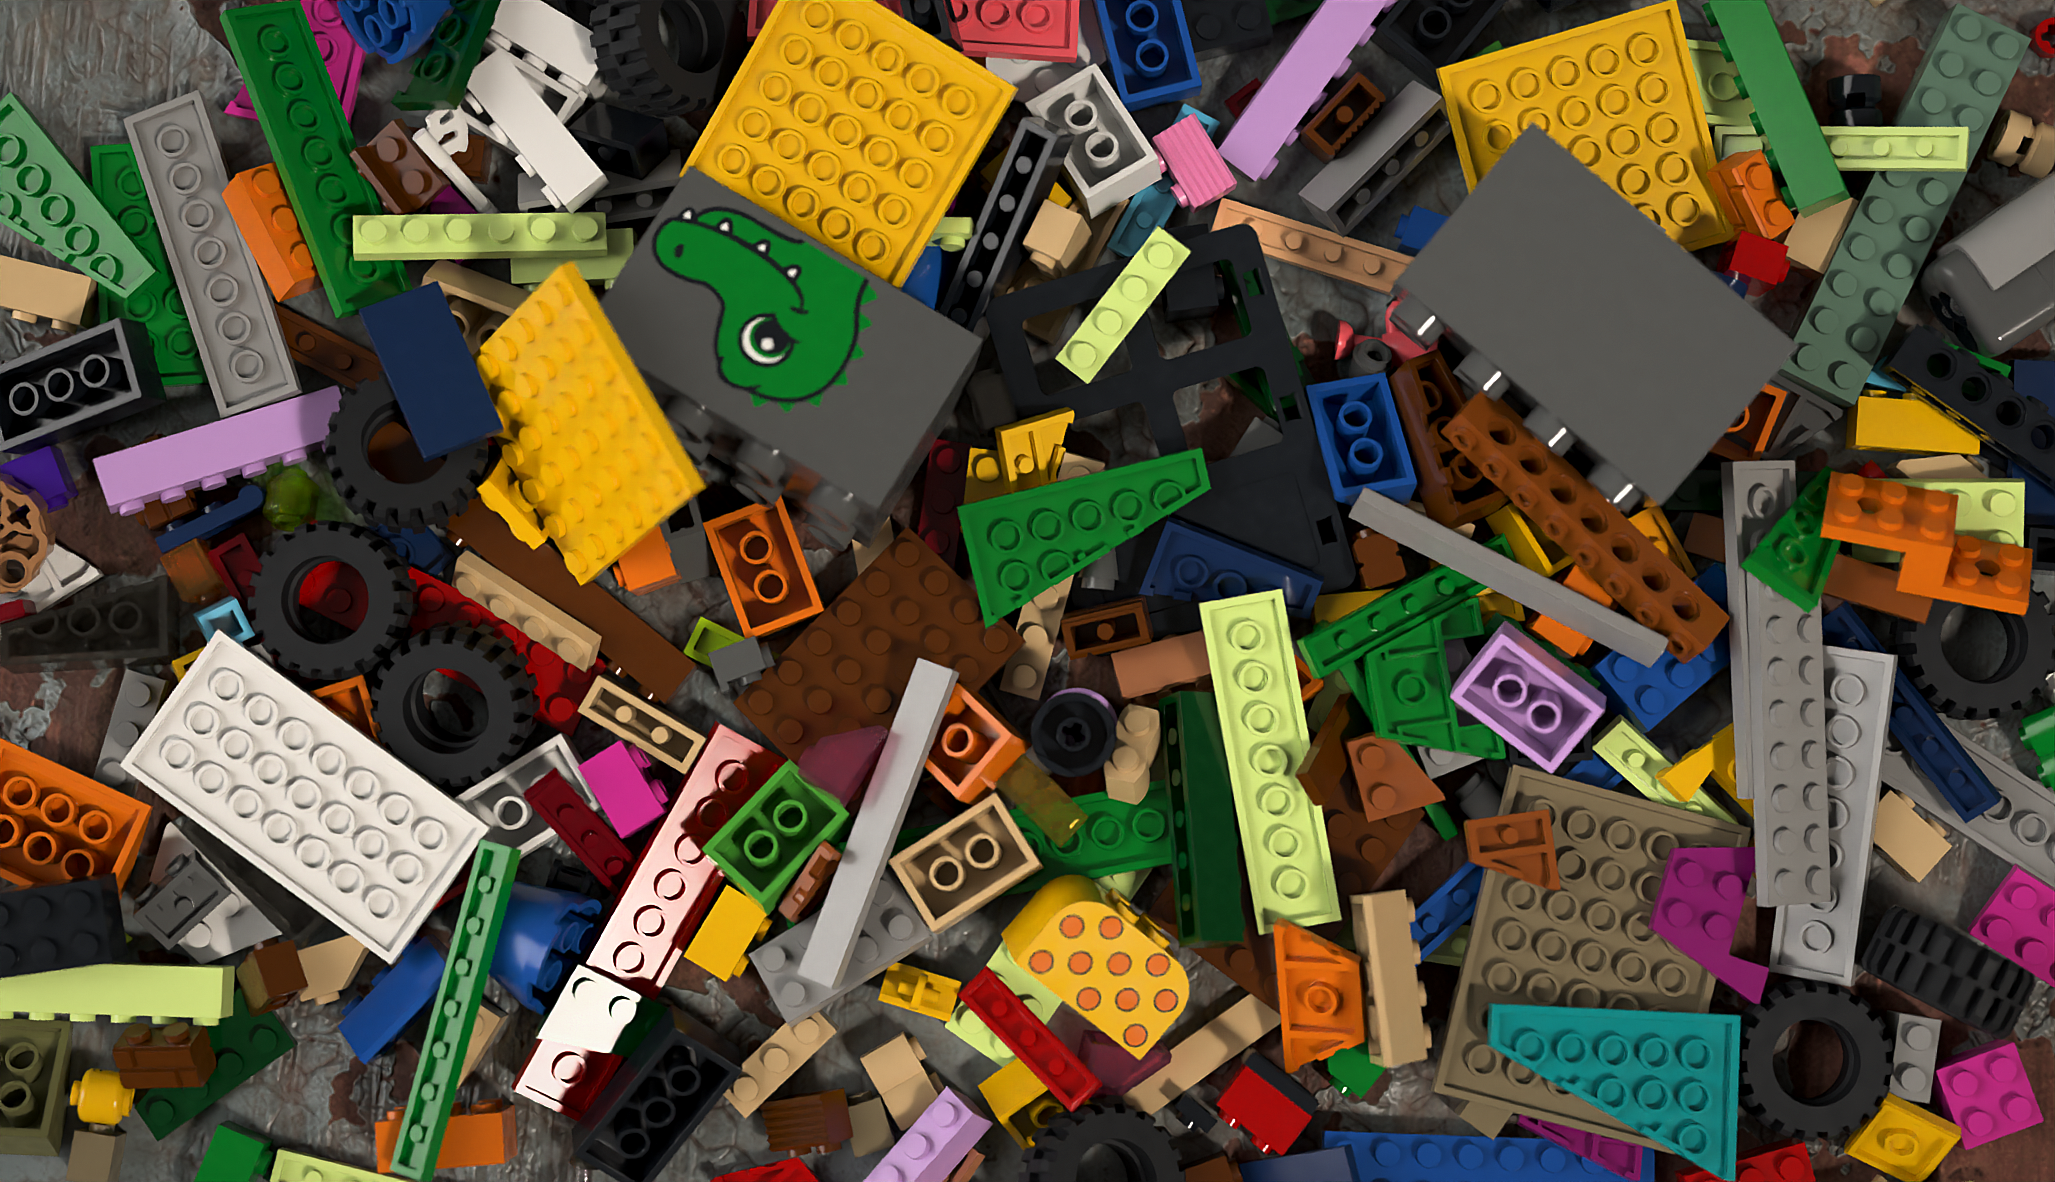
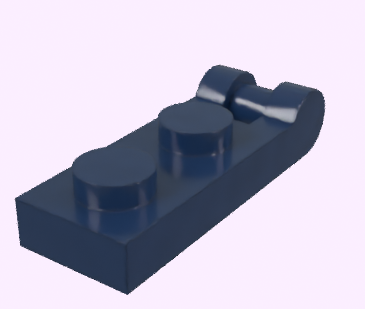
M246 485L241 488L238 499L227 504L224 500L214 502L201 510L203 516L188 522L187 518L177 520L164 527L166 533L155 538L162 554L174 556L265 512L272 504L271 494L258 486Z

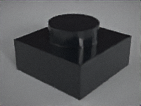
M1186 1092L1180 1094L1173 1102L1174 1106L1179 1110L1175 1117L1193 1133L1200 1128L1208 1134L1218 1122L1215 1116Z

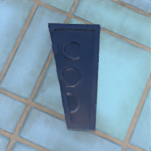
M1169 516L1139 594L1148 596L1161 594L1174 596L1176 600L1191 602L1192 599L1211 602L1282 589L1287 616L1308 619L1323 584L1324 576Z

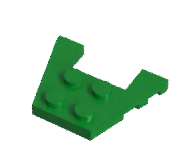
M1478 597L1468 599L1362 656L1376 739L1490 760L1506 758L1503 737L1486 724L1458 726L1454 700L1450 698L1452 687L1444 641L1484 635Z

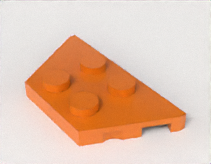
M1277 918L1273 928L1285 1073H1293L1298 1071L1299 1067L1317 1058L1321 1061L1333 1056L1339 1049H1349L1365 1042L1368 1036L1363 958L1284 918Z

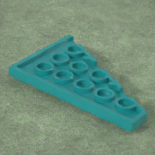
M1488 1004L1487 1046L1720 1179L1735 1181L1741 1015Z

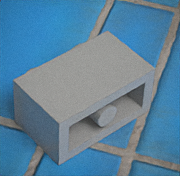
M1887 1010L1883 1035L1891 1038L1893 1050L1887 1052L1888 1061L1894 1062V1075L1886 1074L1884 1083L1885 1086L1890 1087L1889 1093L1906 1100L1930 1102L1941 1020Z

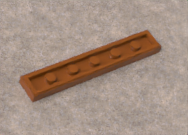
M1695 511L1683 545L1685 553L1726 565L1724 520ZM1837 553L1822 592L1826 596L1922 625H1926L1934 598L1896 591L1898 571Z

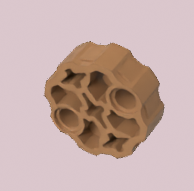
M0 473V498L3 496L0 505V524L4 525V529L0 531V594L7 592L15 593L21 590L40 574L41 567L48 555L54 550L56 531L50 524L47 514L48 505L36 489H28L16 482L12 475ZM26 504L31 511L26 516L18 517L15 511ZM13 530L19 532V534L12 539H10V537L7 535ZM9 559L18 560L23 564L25 568L23 578H16L9 574L7 570V561Z

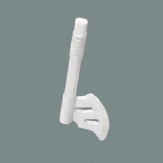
M460 105L457 110H432L426 117L427 128L418 130L412 139L434 164L448 176L480 214H500L501 212L480 192L451 158V155L457 151L466 152L468 146V126ZM449 111L451 117L440 124V119ZM454 131L455 136L441 145L438 143L445 134Z

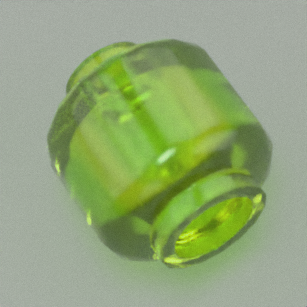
M286 468L282 470V474L274 475L267 480L263 515L271 521L273 528L285 532H294V527L305 523L310 524V522L316 519L319 486L314 480L307 478L305 471Z

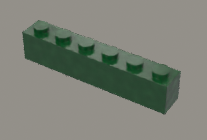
M1178 691L1158 700L1179 948H1224L1244 942L1245 918L1241 910L1240 889L1242 880L1237 864L1236 849L1238 836L1234 830V797L1230 784V773L1215 693Z

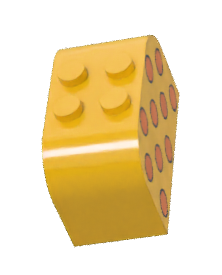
M1064 875L1052 879L1038 890L1001 933L1004 942L1018 966L1141 1060L1181 1014L1188 1000V978L1169 946L1171 942L1160 932L1162 927L1145 912L1138 916L1129 907L1131 902L1115 888L1112 887L1108 892L1095 881L1080 875Z

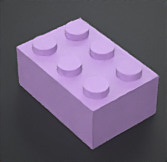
M1507 621L1502 623L1454 682L1450 694L1451 699L1551 774L1604 712L1606 696Z

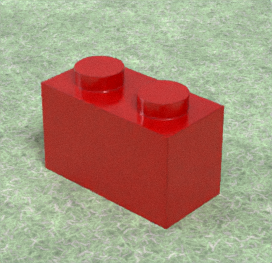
M1741 230L1724 243L1715 271L1742 281L1748 286L1746 294L1758 298L1768 290H1773L1777 282L1782 284L1785 280L1791 262L1785 258L1789 246Z
M1244 1063L1214 1100L1216 1105L1221 1108L1217 1115L1235 1130L1242 1124L1254 1135L1250 1141L1268 1156L1273 1150L1283 1156L1313 1118L1312 1115L1307 1114Z

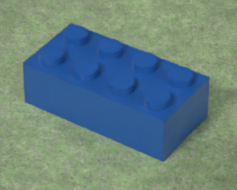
M1092 0L1114 91L1129 113L1200 95L1202 82L1181 0Z
M1715 563L1700 570L1697 573L1698 575L1691 578V580L1728 615L1727 578ZM1729 620L1708 648L1684 665L1674 655L1669 653L1666 648L1650 668L1609 648L1586 668L1590 671L1591 677L1600 682L1597 690L1606 696V705L1617 717L1621 714L1643 734L1650 731L1731 661Z

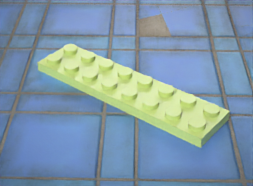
M1282 589L1199 603L1258 934L1274 932L1273 924L1277 918H1284L1300 927L1342 920L1321 805H1313L1295 776L1311 746Z

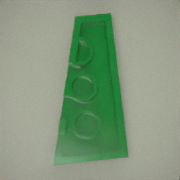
M1825 466L1816 473L1740 565V567L1806 613L1818 606L1841 540L1820 537L1831 471L1836 472L1829 466Z

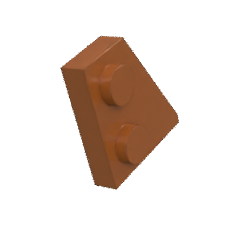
M1375 731L1344 740L1367 822L1445 800L1444 793L1397 742L1376 739Z
M1549 809L1463 821L1469 863L1548 890H1561Z

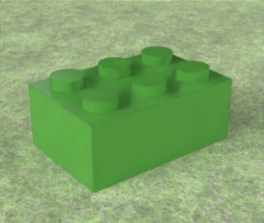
M788 759L702 848V851L710 863L768 916L783 900L786 891L795 884L819 845L825 840L835 846L854 824L850 814L793 761Z

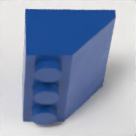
M1385 372L1305 386L1304 392L1335 501L1353 506L1363 488L1367 487L1400 505L1409 504L1416 488L1417 480Z
M434 934L426 935L423 939L418 935L415 936L401 954L404 958L397 966L392 969L387 965L371 981L375 988L364 999L360 995L355 997L341 1012L346 1018L338 1025V1028L364 1065L381 1058L436 1002L450 950Z

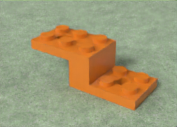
M1831 471L1820 537L1901 552L1896 591L2025 616L2029 603L2033 549L2019 547L2015 544H2003L1977 539L1972 536L1954 534L1959 495L1945 493L1941 490H1929L1903 485L1898 482H1886L1860 477L1856 474ZM1862 510H1869L1874 512V514L1866 513ZM1980 572H1986L1993 576H1986L1981 574Z

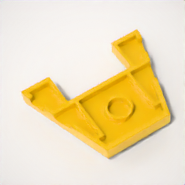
M1733 722L1712 736L1713 739L1698 749L1690 750L1681 756L1682 759L1671 767L1663 768L1655 775V778L1679 802H1688L1710 774L1754 819V799H1737ZM1755 834L1748 842L1747 847H1755ZM1752 872V876L1756 879V873Z

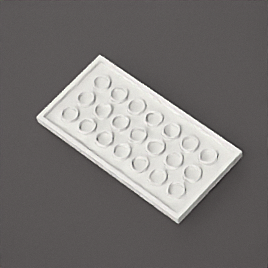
M223 629L217 630L120 764L127 772L389 964H393L476 851L480 839H484L492 829V826Z

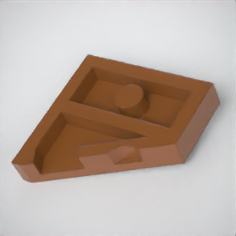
M824 840L795 884L784 894L783 902L778 910L796 924L808 918L827 897L844 852Z

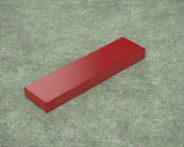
M987 965L957 994L1073 1114L1103 1085Z

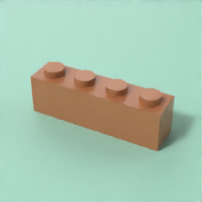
M1203 629L1181 636L1177 634L1168 635L1158 642L1123 648L1119 652L1111 654L1114 674L1124 708L1128 704L1150 709L1159 707L1158 700L1178 691L1214 692Z

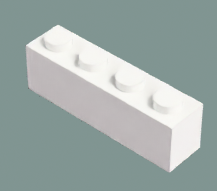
M500 48L473 69L467 84L469 91L466 92L465 99L478 114H481L484 110L488 112L495 121L489 128L504 146L512 142L520 151V154L515 157L516 161L530 178L538 173L547 184L541 191L556 209L564 205L572 214L610 183Z

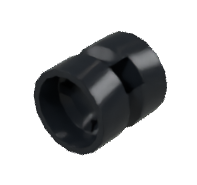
M1854 74L1835 77L1826 82L1827 104L1834 108V112L1828 116V126L1883 127V112L1876 108V104L1882 101L1880 76ZM1862 102L1863 106L1847 107V103Z

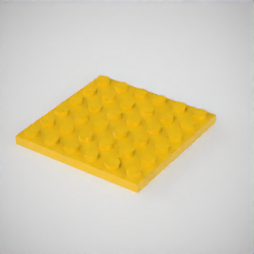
M778 0L678 176L682 178L689 166H692L901 290L1019 88L875 0Z
M1666 0L1436 68L1469 194L1533 121L1633 207L1666 230L1665 234L1687 252L1725 242L1735 236L1733 224H1730L1706 174L1709 169L1718 163L1676 0Z
M573 261L560 265L472 355L504 427V432L493 436L502 450L503 459L513 469L518 480L522 481L523 492L527 500L537 504L535 509L541 517L544 526L550 532L549 537L555 541L564 557L567 569L576 577L580 586L598 577L705 487Z

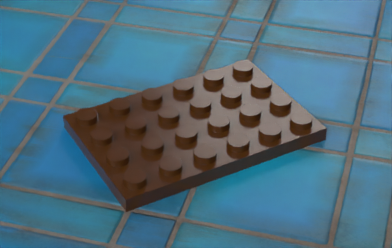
M907 526L774 661L776 665L767 668L761 674L763 679L754 681L733 704L788 759L793 761L839 803L853 820L859 814L918 658L958 672L959 676L956 683L958 682L974 692H979L1026 644V640L1003 618H1000L998 622L986 628L977 593Z
M1307 726L1311 746L1318 733ZM1350 762L1328 803L1321 805L1342 920L1302 927L1330 942L1335 940L1351 917L1349 895L1365 894L1371 890L1426 813L1419 807L1367 822ZM1234 804V830L1238 836L1236 849L1237 864L1242 880L1240 889L1241 910L1245 918L1244 942L1224 948L1189 949L1280 1014L1274 932L1259 935L1257 931ZM1172 877L1146 914L1153 918L1163 930L1178 940L1174 882Z

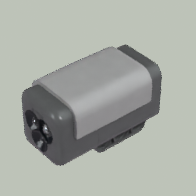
M2055 170L1934 251L1930 256L1931 263L1919 271L1915 279L1916 288L1954 345L1986 358H1992L2003 354L2055 319Z

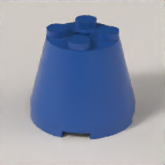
M451 0L337 1L340 14L349 32L367 54L376 52L385 58L388 64L405 60L433 40L430 35L437 23H441L454 10V7L450 4Z
M514 881L488 975L526 1008L545 1015L574 961L581 962L599 930L595 925L596 917L603 909L601 903L583 893Z

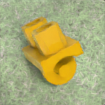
M896 962L887 968L878 1000L949 1022L962 981Z

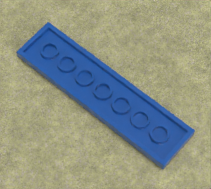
M1322 1132V1148L1352 1145L1361 1182H1631L1547 1139L1495 1137L1492 1140L1489 1137ZM1643 1146L1640 1181L1638 1182H1655L1654 1149Z

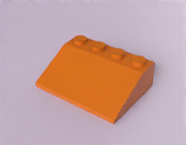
M0 738V877L21 886L115 872L119 898L121 900L130 880L153 806L11 741Z

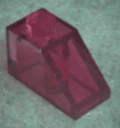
M877 725L820 738L815 747L809 745L798 761V766L800 767L797 772L805 784L845 808L882 753L889 735L887 729Z
M1083 1029L1077 1058L1103 1083L1091 1097L1107 1098L1108 1094L1123 1096L1171 1062L1172 1054L1163 1040L1158 1039L1142 1059L1139 1060L1106 1033Z

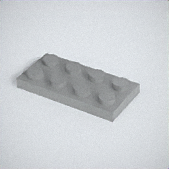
M891 866L883 872L839 990L832 989L797 974L821 910L749 954L784 1020L791 1028L934 939Z

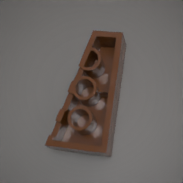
M1438 349L1407 360L1387 381L1427 518L1453 530L1495 513L1510 498L1491 480L1486 478L1482 471L1461 451L1457 450L1440 432L1468 401Z

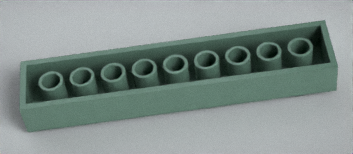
M1956 3L1943 15L1889 127H1968L1970 130L1968 171L2031 38ZM1867 171L1854 198L1859 203L1824 275L1814 280L1788 334V337L1799 347L1778 370L1777 374L1842 410L1855 405L1967 172Z

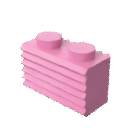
M1195 113L1152 138L1151 146L1159 158L1161 174L1167 171L1175 185L1170 187V190L1182 209L1188 206L1191 212L1195 214L1236 189L1237 181Z

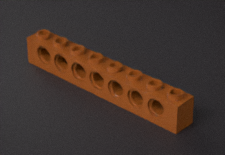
M1480 390L1469 399L1440 431L1453 446L1480 469L1486 478L1503 491L1519 509L1526 513L1548 537L1553 539L1571 556L1576 564L1594 578L1610 596L1617 600L1640 625L1666 637L1669 640L1666 649L1683 665L1707 649L1730 617L1563 457L1556 455L1536 439L1522 425L1524 420L1505 401L1499 397L1495 402Z

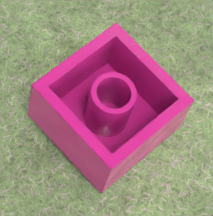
M624 740L616 742L577 766L620 838L632 837L661 819L662 815L668 812L667 806L672 799V795L662 779L654 780L647 768L652 765V762L647 753L637 747L635 743L632 744Z
M1996 1039L1935 1062L1931 1091L1941 1118L1962 1127L1961 1138L1954 1146L1968 1150L2044 1122L2014 1042Z

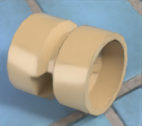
M2011 109L2007 110L1999 121L1990 140L1987 159L2007 167H2011L2016 163L2019 166L2020 172L2037 179H2042L2048 175L2055 163V127L2044 122L2034 126L2031 117ZM2025 136L2027 138L2022 146L2021 151H2019L2018 148L2022 142L2023 137Z

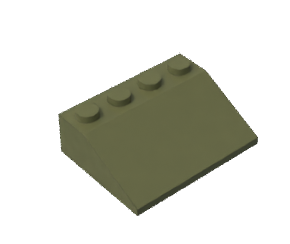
M0 1019V1154L59 1157L67 1118L73 1035L72 1021Z

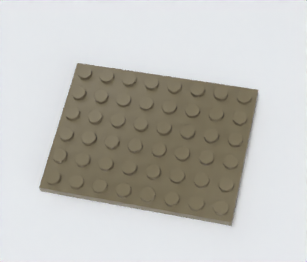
M1512 765V768L1509 767L1498 816L1549 809L1561 890H1548L1487 868L1484 869L1430 1091L1675 1154V1152L1487 1046L1488 1004L1708 1013L1716 978L1694 960H1690L1649 930L1648 925L1671 848L1747 847L1752 828Z

